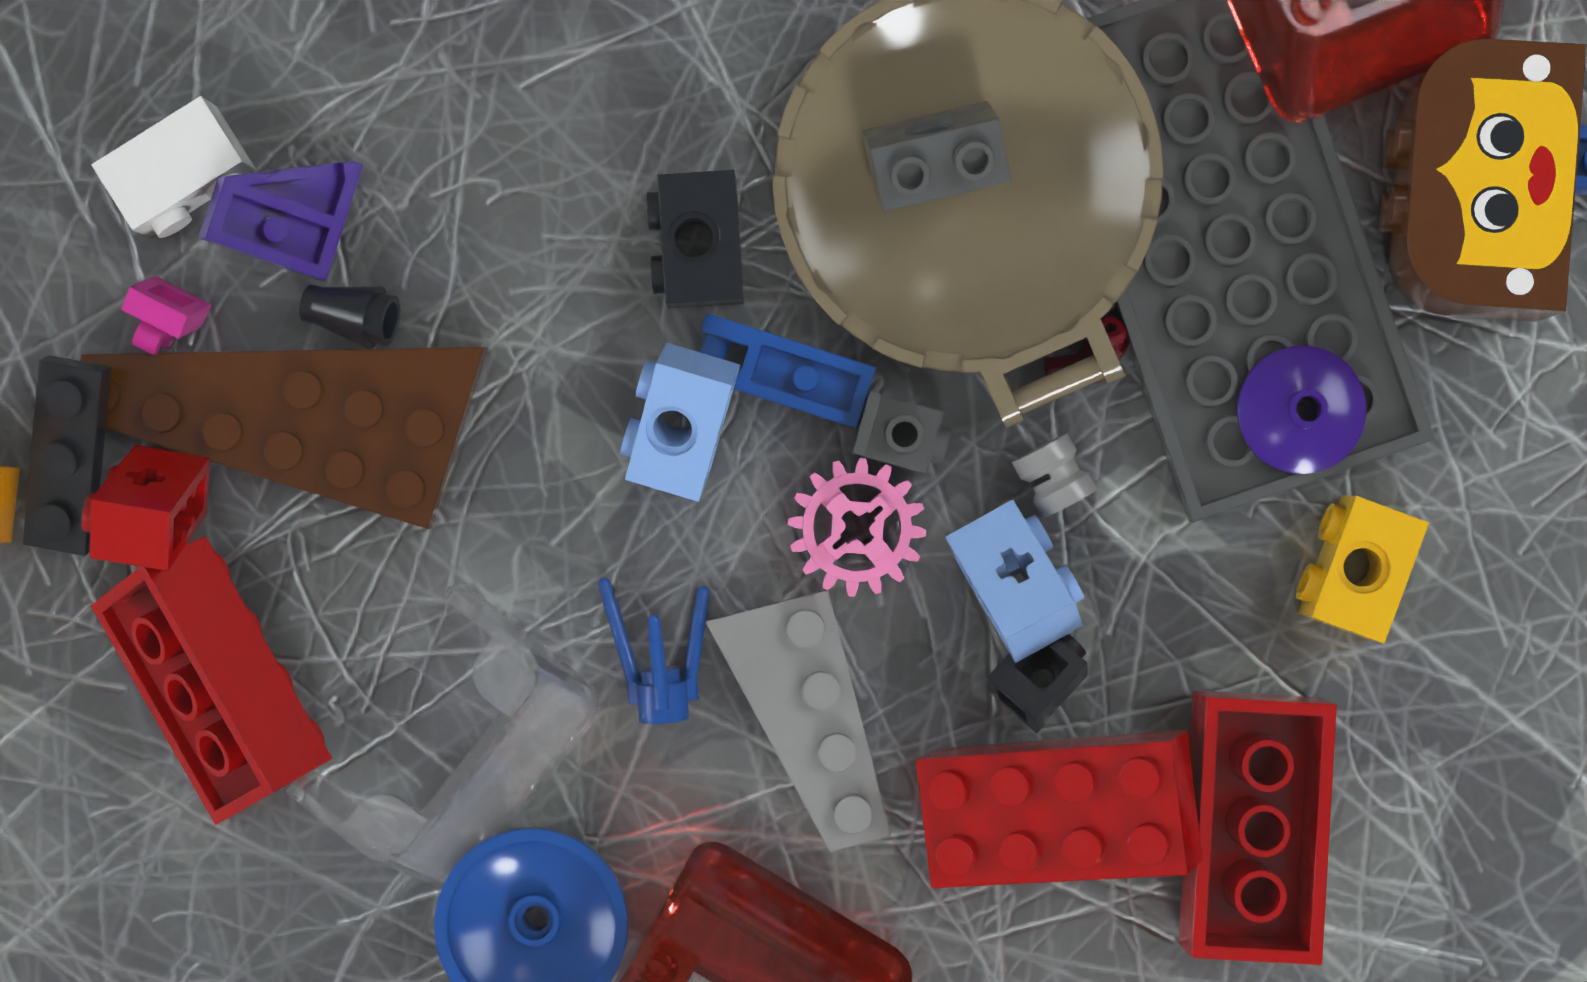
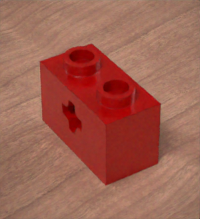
M134 445L118 466L110 468L106 481L98 491L90 493L85 501L82 512V529L84 532H90V558L168 571L208 514L210 457Z

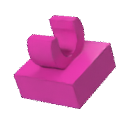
M154 276L129 288L121 310L141 320L133 336L132 345L155 356L158 354L161 346L169 349L175 338L179 339L203 327L212 304Z

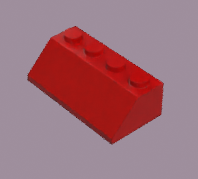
M206 536L186 544L168 571L140 566L91 605L215 825L333 759L325 746L324 736L320 727L314 720L309 718L294 692L293 682L288 671L277 662L265 641L258 618L245 606L230 579V572L226 562L214 551Z

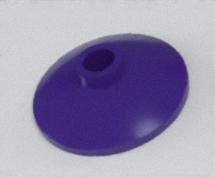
M1291 346L1267 355L1249 371L1238 395L1237 420L1246 444L1263 462L1284 472L1296 474L1314 473L1334 466L1343 460L1355 447L1365 425L1366 399L1357 375L1340 357L1319 347ZM1304 396L1312 398L1317 405V414L1311 421L1302 420L1296 411L1298 401Z

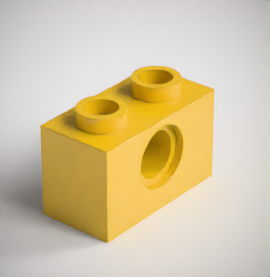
M1341 496L1338 505L1331 503L1321 520L1318 531V539L1323 540L1324 543L1316 565L1309 563L1298 582L1296 599L1302 600L1298 614L1359 637L1385 644L1429 522L1359 496ZM1360 549L1368 558L1369 571L1361 582L1352 584L1345 576L1344 561L1350 552Z

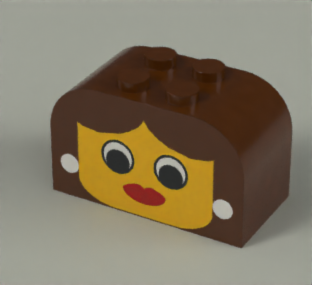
M1478 39L1464 42L1441 55L1406 94L1398 112L1395 130H1387L1385 136L1383 167L1393 169L1390 194L1383 193L1380 199L1379 232H1388L1387 264L1393 282L1401 294L1418 308L1443 316L1538 322L1566 312L1587 44L1503 39Z

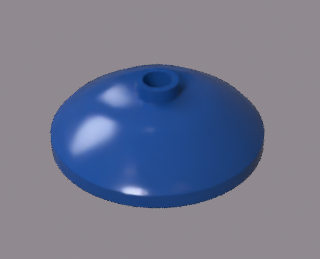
M524 827L500 832L478 843L457 862L446 878L438 896L434 916V936L437 952L451 982H610L623 958L629 931V916L625 895L618 878L605 859L578 838L561 831L541 827ZM532 906L543 908L547 913L548 922L539 927L531 925L526 919V909Z

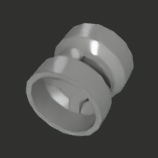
M1068 433L1035 448L1011 462L1019 478L1028 481L1035 494L1032 502L1041 519L1071 506L1098 489L1090 473L1080 470L1074 457L1077 449Z

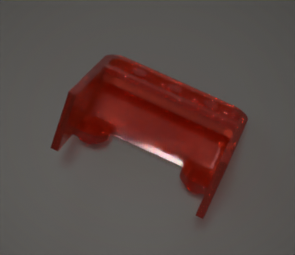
M1227 0V3L1273 108L1283 118L1301 123L1311 121L1421 75L1441 55L1459 44L1478 39H1495L1501 29L1505 0H1373L1351 10L1346 0Z
M705 842L698 845L692 851L614 982H688L693 971L711 982H912L913 975L907 958L893 945L733 848L719 842Z

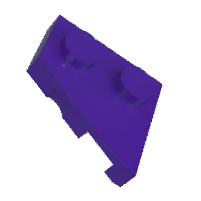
M352 161L220 176L217 178L198 238L307 277L326 281L363 164Z

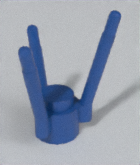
M605 577L601 578L598 586L627 681L628 703L638 704L639 722L643 724H665L687 720L689 718L688 701L699 698L697 674L707 617L708 587L700 586L697 590L683 677H680L679 667L665 666L661 619L657 614H652L648 617L651 667L641 670V680L610 580Z

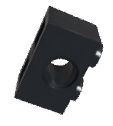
M735 170L658 174V192H647L649 231L661 230L662 255L651 256L653 294H665V304L669 309L744 304ZM698 224L705 226L713 234L711 248L705 254L698 257H689L681 253L677 247V239L680 232L689 225Z

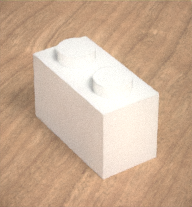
M199 96L91 164L131 229L148 237L157 234L159 238H164L178 232L192 221L189 213L211 200L218 177L254 173L257 171L217 106L202 96Z

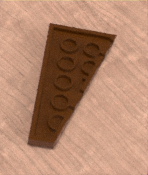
M488 348L158 353L155 356L150 353L82 354L80 361L111 367L106 429L183 453L210 457V461L419 527L432 529Z

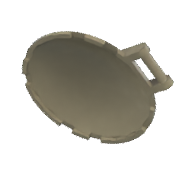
M881 0L844 24L824 43L819 50L820 53L809 65L799 84L795 85L784 109L777 133L779 138L775 157V176H773L772 182L776 217L789 259L814 300L838 325H842L852 335L871 346L872 349L895 360L921 368L926 367L966 373L981 372L1006 428L1024 421V413L1105 378L1107 384L1125 377L1101 317L1110 310L1124 293L1138 272L1150 247L1158 222L1162 198L1163 158L1158 126L1149 98L1135 70L1120 49L1100 28L1094 26L1085 17L1064 5L1060 0ZM988 101L1000 119L1011 182L883 212L874 190L862 130ZM1087 337L1094 355L1012 390L1005 373Z

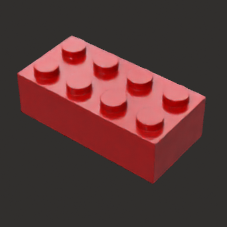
M1193 690L1189 749L1203 860L1188 875H1182L1178 943L1191 958L1322 965L1337 704L1320 697Z
M1187 730L938 748L915 760L931 888L1188 875L1203 860Z

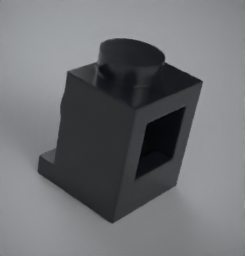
M1067 634L1017 663L1014 662L1009 653L987 676L989 691L1037 734L1044 727L1045 721L1088 676L1087 662L1082 659L1086 655V651L1075 638ZM1038 669H1046L1053 673L1055 679L1047 687H1038L1030 680L1032 674Z

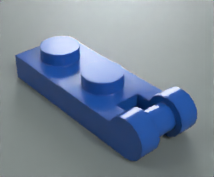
M706 314L701 333L706 334L701 353L725 360L730 342L748 347L741 371L739 370L734 390L854 429L857 428L876 367L725 318Z

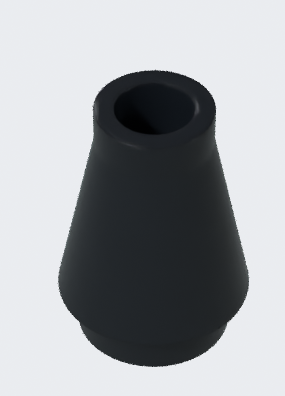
M310 284L305 288L299 306V314L303 322L316 324L368 349L374 348L377 344L388 346L392 342L398 329L401 311L398 297L387 294L382 286L321 287Z

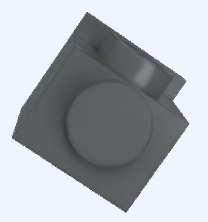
M869 391L851 454L920 474H927L930 462L942 465L952 429L940 425L944 413L942 411ZM900 422L910 423L916 430V439L909 447L897 445L892 438V430Z

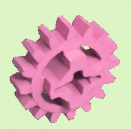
M859 458L855 466V472L847 474L844 466L838 460L832 462L834 478L826 481L815 472L810 476L811 482L816 488V492L812 497L796 493L794 499L806 509L803 516L788 518V525L802 529L803 538L797 539L790 544L792 552L808 550L811 557L802 568L806 575L816 571L818 568L826 572L822 588L829 590L835 585L837 579L846 581L847 595L855 597L859 582L867 581L874 594L881 593V576L888 573L898 582L904 579L903 573L897 565L902 558L918 562L920 555L908 546L911 538L925 537L927 530L912 525L911 517L923 511L924 507L922 503L906 504L903 496L908 493L912 486L908 480L898 483L894 487L888 483L891 475V466L885 464L874 476L868 474L866 458ZM849 484H864L874 487L881 492L868 502L849 501L839 487ZM822 503L831 514L830 534L817 545L813 526L816 511ZM880 506V511L872 517L873 521L867 526L868 532L872 535L867 542L863 544L858 539L853 538L847 543L843 541L836 548H832V545L841 538L840 534L846 528L845 522L841 519L846 512L850 510L853 514L860 516L866 512L871 513L876 507ZM896 510L899 518V536L894 549L891 550L883 541L884 520ZM845 553L865 554L874 566L863 570H850L839 567L833 562Z

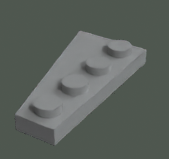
M822 590L706 620V625L829 851L833 852L891 837L829 591Z

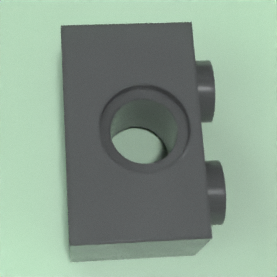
M988 101L862 130L874 190L883 212L1011 182L1000 119Z

